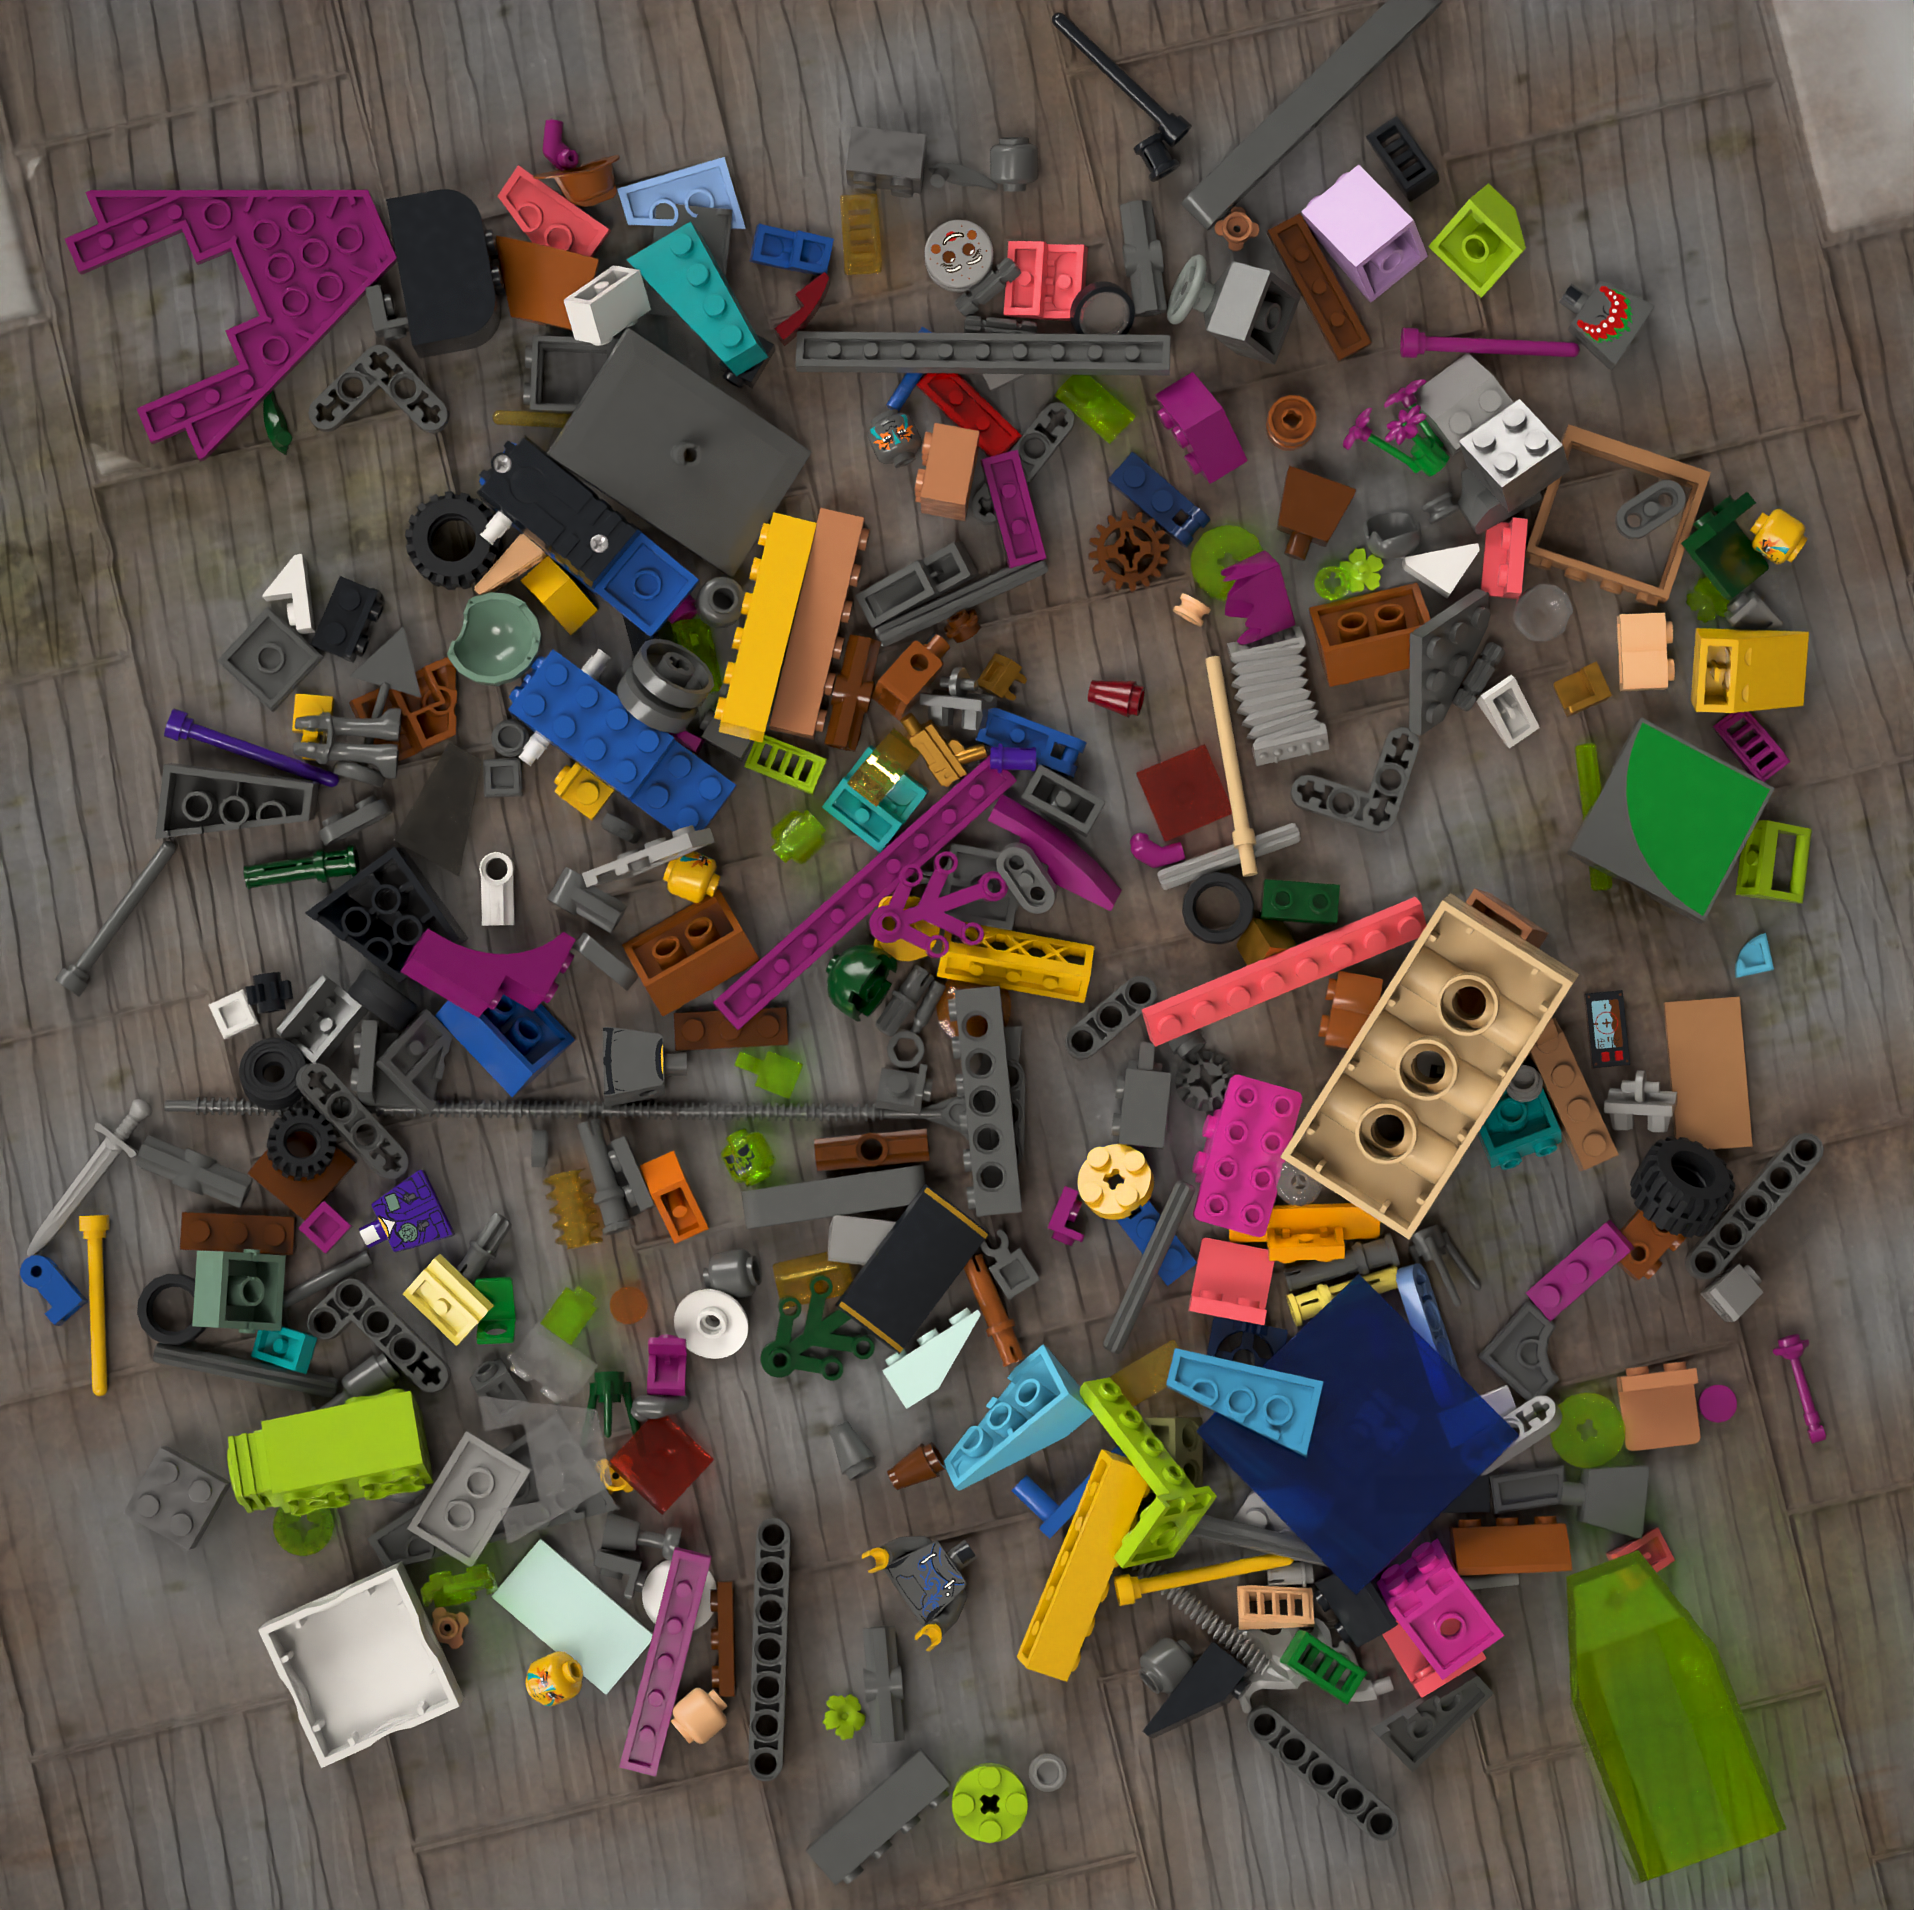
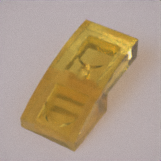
M893 728L854 773L847 784L877 807L921 754L916 747L910 744L905 736Z
M1174 1339L1109 1376L1120 1387L1121 1392L1132 1406L1139 1404L1167 1387L1166 1384L1175 1348L1179 1349Z

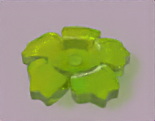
M1708 577L1699 578L1693 588L1696 593L1687 594L1686 604L1690 607L1691 611L1699 609L1697 620L1703 623L1713 621L1716 615L1724 618V613L1728 610L1726 605L1729 600L1723 599L1724 597L1714 585L1712 586Z

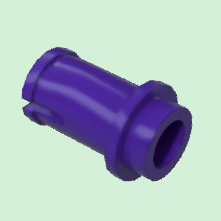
M998 743V747H991L990 769H997L998 773H1002V770L1036 771V747H1003L1002 743Z

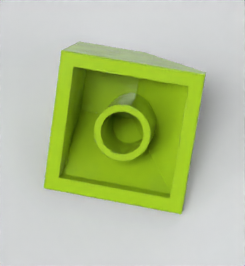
M1489 183L1465 203L1428 246L1481 298L1526 249L1516 209Z

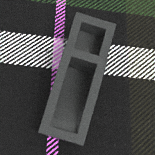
M953 542L930 556L911 563L855 596L872 628H875L978 576L979 573L963 542Z

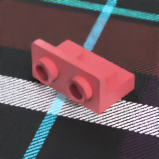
M1512 518L1510 523L1500 522L1486 530L1481 590L1488 592L1489 597L1518 599L1521 595L1528 519Z

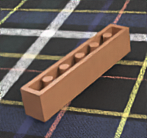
M820 508L769 724L770 730L813 740L816 731L823 732L828 710L821 709L824 695L831 696L833 692L836 674L830 673L833 658L840 660L845 638L839 637V631L842 622L849 623L853 601H848L847 597L850 586L857 587L862 565L855 564L858 550H866L870 529L864 528L865 520L863 517Z

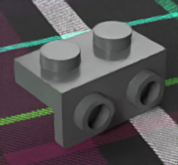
M322 975L308 988L306 995L297 1006L285 1015L276 1033L297 1046L302 1054L312 1063L324 1064L368 1010L350 997L345 990L330 978Z

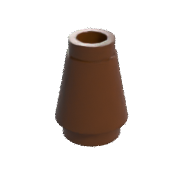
M931 1442L927 1445L921 1443L895 1464L893 1468L887 1470V1474L895 1489L900 1490L903 1487L906 1488L940 1477L939 1472L945 1470L946 1465L934 1443Z

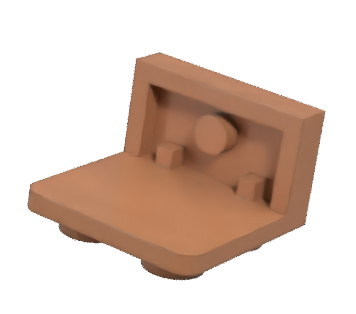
M1686 1361L1663 1364L1664 1371L1649 1373L1648 1366L1626 1368V1376L1616 1377L1625 1447L1629 1451L1689 1445L1699 1442L1701 1435L1694 1384L1698 1383L1697 1368H1686Z

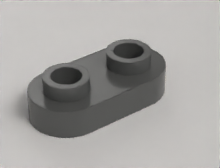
M1662 480L1623 504L1615 516V525L1618 532L1628 539H1640L1678 515L1686 501L1683 488L1675 481ZM1666 494L1671 498L1672 503L1669 507L1660 505L1658 500L1660 495ZM1629 515L1638 516L1640 526L1631 527L1627 522V517Z
M373 795L355 805L357 811L345 817L341 812L322 822L324 828L318 832L324 845H333L389 816L392 811L386 799L377 800L376 796Z
M1018 842L1005 846L997 858L996 865L999 874L1026 911L1034 914L1046 912L1052 907L1057 897V887L1029 846ZM1012 856H1020L1024 864L1016 865L1012 861ZM1033 887H1041L1045 895H1036L1033 892Z

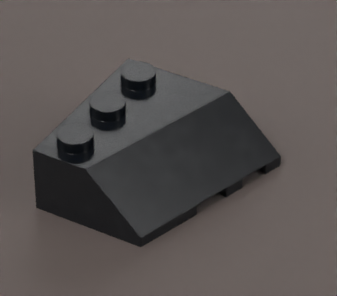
M393 847L305 912L306 915L318 921L330 930L332 934L348 943L399 983L410 978L400 971L416 942L427 929L458 945L469 939L403 847Z

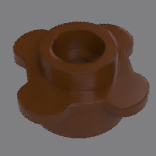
M964 609L950 616L947 620L948 624L943 628L947 632V638H953L956 643H961L977 634L981 626L978 623L979 617L976 615V610L966 611Z

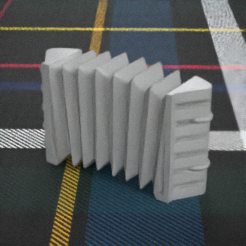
M1300 626L1279 631L1253 643L1243 645L1238 642L1227 643L1230 662L1236 664L1230 672L1237 676L1231 687L1239 690L1235 694L1234 700L1241 702L1236 713L1247 716L1241 726L1251 729L1246 738L1255 740L1251 749L1256 766L1273 762L1278 763L1281 760L1306 754L1310 756L1311 753L1329 749L1326 725L1315 719L1319 710L1312 709L1316 702L1308 700L1311 691L1304 689L1309 679L1302 677L1307 670L1301 666L1305 663L1306 657L1299 654L1304 650L1306 643Z

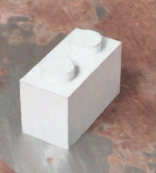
M614 265L564 299L575 340L589 342L596 346L611 342L613 336L624 328L635 325L641 316L651 310L640 270Z

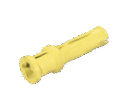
M1392 1265L1389 1268L1328 1287L1327 1284L1316 1285V1290L1294 1296L1292 1293L1286 1295L1289 1310L1296 1327L1303 1325L1304 1320L1323 1314L1326 1317L1332 1316L1336 1312L1335 1308L1398 1288L1396 1282L1397 1267Z

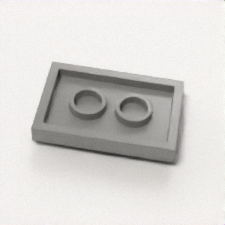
M466 1431L407 1529L473 1568L532 1469Z

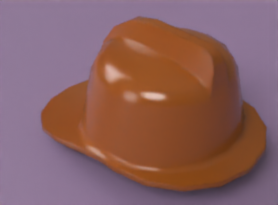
M613 155L601 158L573 169L537 174L533 178H554L568 201L583 207L594 206L614 198L617 189L612 163L619 160L620 156Z

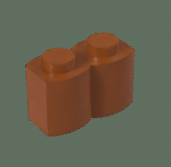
M1338 971L1336 979L1329 978L1325 1000L1331 1001L1329 1015L1322 1014L1318 1036L1324 1037L1323 1046L1348 1051L1380 1000L1383 979Z

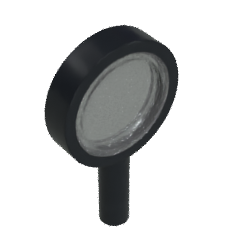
M1107 281L1095 282L1083 288L1074 298L1070 309V320L1076 331L1075 334L1126 335L1131 329L1135 318L1134 304L1129 295L1119 285Z

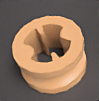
M1182 593L1180 597L1182 603L1179 606H1175L1173 611L1185 620L1202 627L1204 623L1202 617L1205 614L1209 615L1211 609L1195 598Z

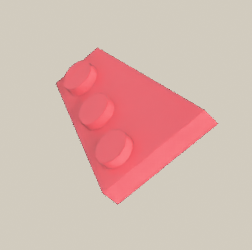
M518 165L497 197L522 231L526 233L532 243L593 258L611 230L541 180L534 179V175Z

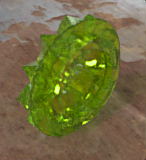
M279 1507L273 1521V1531L279 1545L287 1552L298 1556H308L321 1551L331 1540L334 1529V1522L329 1508L319 1509L306 1514L308 1521L319 1524L320 1527L308 1530L305 1542H303L301 1531L294 1529V1527H288V1524L300 1521L301 1515L294 1516L291 1513H285L282 1507Z

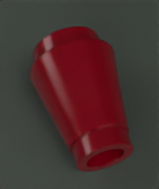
M1092 680L1088 691V702L1095 703L1128 718L1130 715L1139 716L1144 702L1145 687L1137 685L1136 681Z

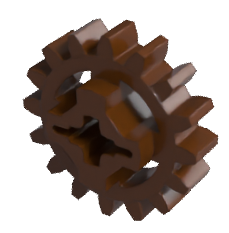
M1122 511L1120 521H1116L1112 515H1109L1107 517L1109 525L1107 528L1099 524L1096 526V531L1100 538H1090L1089 541L1090 545L1097 548V551L1088 553L1089 560L1098 561V564L1092 568L1093 574L1100 572L1105 574L1102 580L1104 586L1111 580L1116 582V592L1121 590L1123 584L1128 585L1130 593H1135L1137 583H1141L1145 589H1148L1150 587L1148 579L1150 576L1158 580L1161 578V573L1157 566H1167L1168 563L1166 558L1160 556L1161 553L1169 551L1168 544H1160L1159 542L1165 536L1164 530L1157 532L1152 530L1155 525L1153 518L1146 524L1141 522V512L1136 514L1134 520L1129 519L1127 511ZM1133 529L1143 532L1150 541L1140 540L1134 535ZM1119 530L1120 538L1115 544L1104 547L1108 537ZM1126 536L1132 550L1139 551L1134 554L1131 568L1129 567L1128 560H1126V556L1118 553L1123 551ZM1153 557L1150 566L1144 572L1138 574V565L1142 560ZM1106 562L1117 564L1123 569L1124 576L1114 572Z

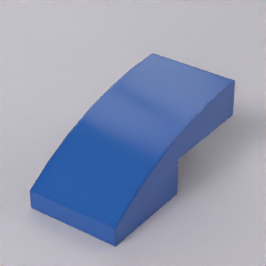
M758 224L749 262L814 275H821L824 272L827 274L834 239L800 230L792 232Z

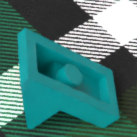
M281 1326V1331L258 1330L251 1357L307 1374L313 1358L317 1337Z

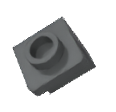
M1753 589L1746 594L1740 592L1726 605L1728 609L1724 613L1726 620L1736 629L1776 631L1783 624L1782 620Z

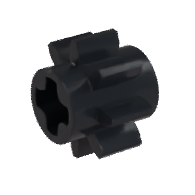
M281 972L254 975V986L245 987L248 1005H257L258 1014L286 1010L285 1000L293 999L291 981H282Z

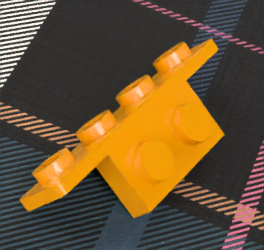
M1352 1203L1273 1205L1264 1236L1255 1237L1229 1229V1241L1232 1243L1267 1242L1269 1261H1279L1282 1263H1292L1296 1260L1330 1262L1334 1259H1345L1344 1240L1379 1238L1380 1221Z

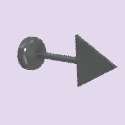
M404 626L350 675V677L381 686L371 718L382 716L389 689L421 698ZM365 737L364 744H373L375 738ZM338 761L335 763L332 772L383 788L385 777L382 776L380 771L368 768L367 763L363 762L355 764L347 761Z

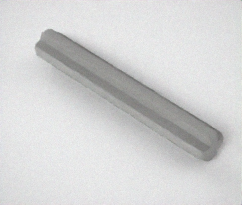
M1290 823L1255 836L1256 845L1253 846L1255 858L1298 843L1301 840L1297 825ZM1234 844L1162 869L1157 873L1160 885L1163 890H1168L1196 880L1203 875L1240 864L1239 850L1234 848Z

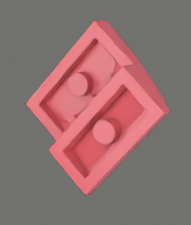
M1008 241L1007 258L1012 259L1017 264L1021 274L1011 283L1009 281L1006 282L1004 315L1028 319L1071 321L1070 309L1072 302L1086 285L1088 247L1085 245L1047 244L1044 241ZM1084 306L1081 309L1079 321H1083Z

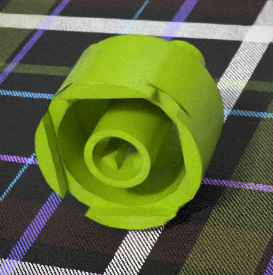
M995 1763L975 1765L965 1771L955 1784L952 1795L953 1816L960 1829L977 1841L994 1843L1005 1840L1018 1831L1026 1818L1028 1798L1025 1786L1020 1777L1004 1765ZM984 1794L988 1797H992L994 1794L997 1795L999 1798L996 1803L999 1808L995 1811L991 1808L984 1811L981 1808L983 1806L981 1796Z

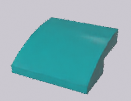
M870 745L847 776L841 780L822 808L880 853L929 793V790Z

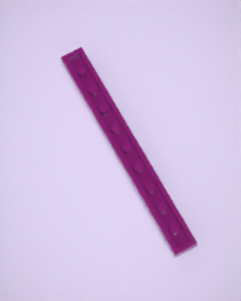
M989 755L713 1001L716 1008L738 1031L874 910L884 897L893 893L900 881L899 872L904 866L915 864L921 868L1017 782L1015 777L1008 770H1002V773H998L997 769H990ZM907 869L904 873L905 879L907 880L916 871Z

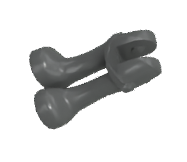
M387 709L381 717L343 718L332 716L329 712H322L320 715L297 717L295 729L323 732L322 744L295 742L293 743V753L315 759L319 764H326L328 761H355L372 764L378 767L383 777L396 779L399 745L336 742V735L372 737L399 742L402 709Z

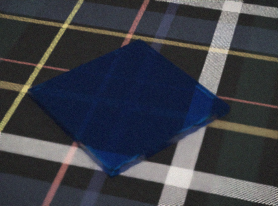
M1359 1274L1262 1367L1324 1382L1307 1458L1217 1412L1196 1430V1433L1355 1596L1520 1437Z

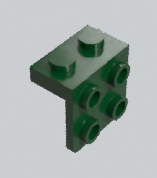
M1745 492L1736 500L1729 495L1713 508L1717 515L1715 516L1711 510L1693 524L1697 531L1681 543L1691 558L1713 583L1714 587L1727 600L1734 598L1769 569L1766 560L1759 552L1753 549L1751 541L1735 523L1738 517L1756 504L1748 492Z

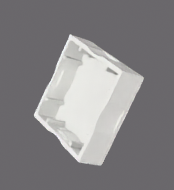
M402 1561L269 1620L258 1629L280 1679L294 1698L300 1723L321 1768L370 1747L377 1740L392 1732L415 1727L459 1707L465 1699Z

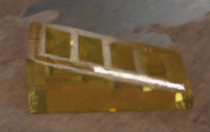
M877 194L841 195L840 210L844 273L846 275L880 273L882 259ZM870 209V214L849 215L848 210ZM871 224V228L850 229L849 227ZM872 240V243L851 244L850 241Z

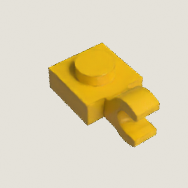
M295 694L292 731L293 733L303 734L301 742L319 743L320 735H323V732L295 729L296 718L320 715L322 712H329L333 716L334 698L332 696ZM302 757V760H314V761H316L315 759H310V758Z

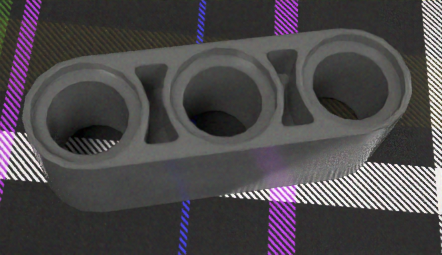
M1135 976L1129 979L1070 1029L1065 1039V1047L1068 1053L1073 1058L1080 1060L1088 1059L1141 1016L1142 1009L1151 1006L1155 1002L1157 989L1154 982L1144 976ZM1139 983L1147 986L1150 991V999L1144 1004L1134 1003L1129 997L1131 986ZM1112 1007L1120 1012L1122 1020L1119 1026L1108 1028L1102 1024L1100 1014L1104 1009ZM1077 1032H1086L1093 1039L1092 1048L1087 1052H1078L1073 1048L1071 1039Z

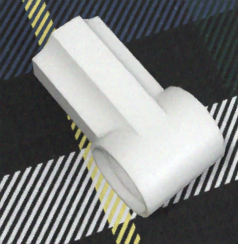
M489 853L482 859L479 868L481 875L482 926L515 925L514 862L504 853ZM496 858L504 860L508 868L507 874L500 880L490 878L487 873L489 862Z

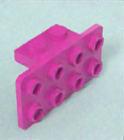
M1233 1075L1229 1079L1222 1108L1214 1110L1213 1116L1208 1115L1206 1117L1202 1136L1207 1137L1203 1152H1197L1193 1162L1192 1173L1197 1174L1195 1182L1201 1183L1193 1210V1216L1196 1220L1255 1237H1262L1266 1234L1285 1165V1160L1280 1157L1292 1139L1302 1103V1095L1298 1091L1242 1075Z

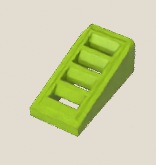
M764 735L763 743L754 742L744 767L813 796L828 761L811 752ZM765 744L772 748L765 765L762 766L757 763ZM781 750L786 753L777 772L771 768L778 751ZM792 756H795L799 760L790 777L785 775ZM807 761L812 763V767L806 781L803 782L799 780V777Z

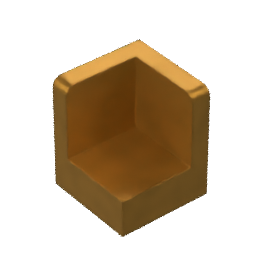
M1597 661L1553 684L1567 717L1604 702L1612 696Z
M1252 918L1246 931L1236 944L1247 966L1297 946L1283 922Z

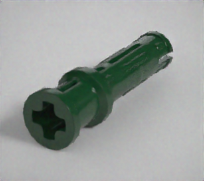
M352 844L348 845V848L344 850L325 852L324 849H319L313 853V856L244 865L243 869L247 889L316 878L318 882L325 883L329 881V878L347 875L354 877L360 872V863L356 846Z

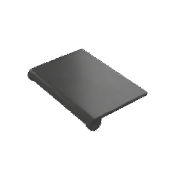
M667 203L656 205L655 219H674L675 212L671 205ZM675 204L678 209L677 222L673 226H654L653 243L691 221L703 236L726 278L733 210L689 206L693 213L698 214L695 218L687 212L685 205ZM648 284L647 297L651 310L646 314L681 318Z

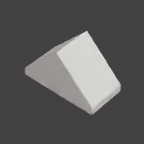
M1478 543L1408 556L1404 557L1402 566L1403 570L1445 598H1448L1480 549Z
M1512 674L1483 693L1476 701L1509 749L1540 728Z

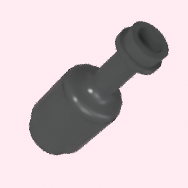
M384 1352L378 1357L373 1355L343 1377L342 1384L344 1390L321 1408L314 1405L310 1411L344 1405L346 1400L353 1397L374 1396L386 1392L396 1386L395 1381L401 1377V1374Z

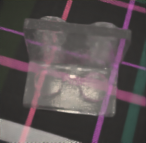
M537 1321L515 1352H510L507 1356V1359L513 1363L509 1368L512 1372L526 1382L534 1378L544 1385L540 1392L556 1404H561L563 1400L567 1403L573 1402L599 1367L597 1363L539 1321Z

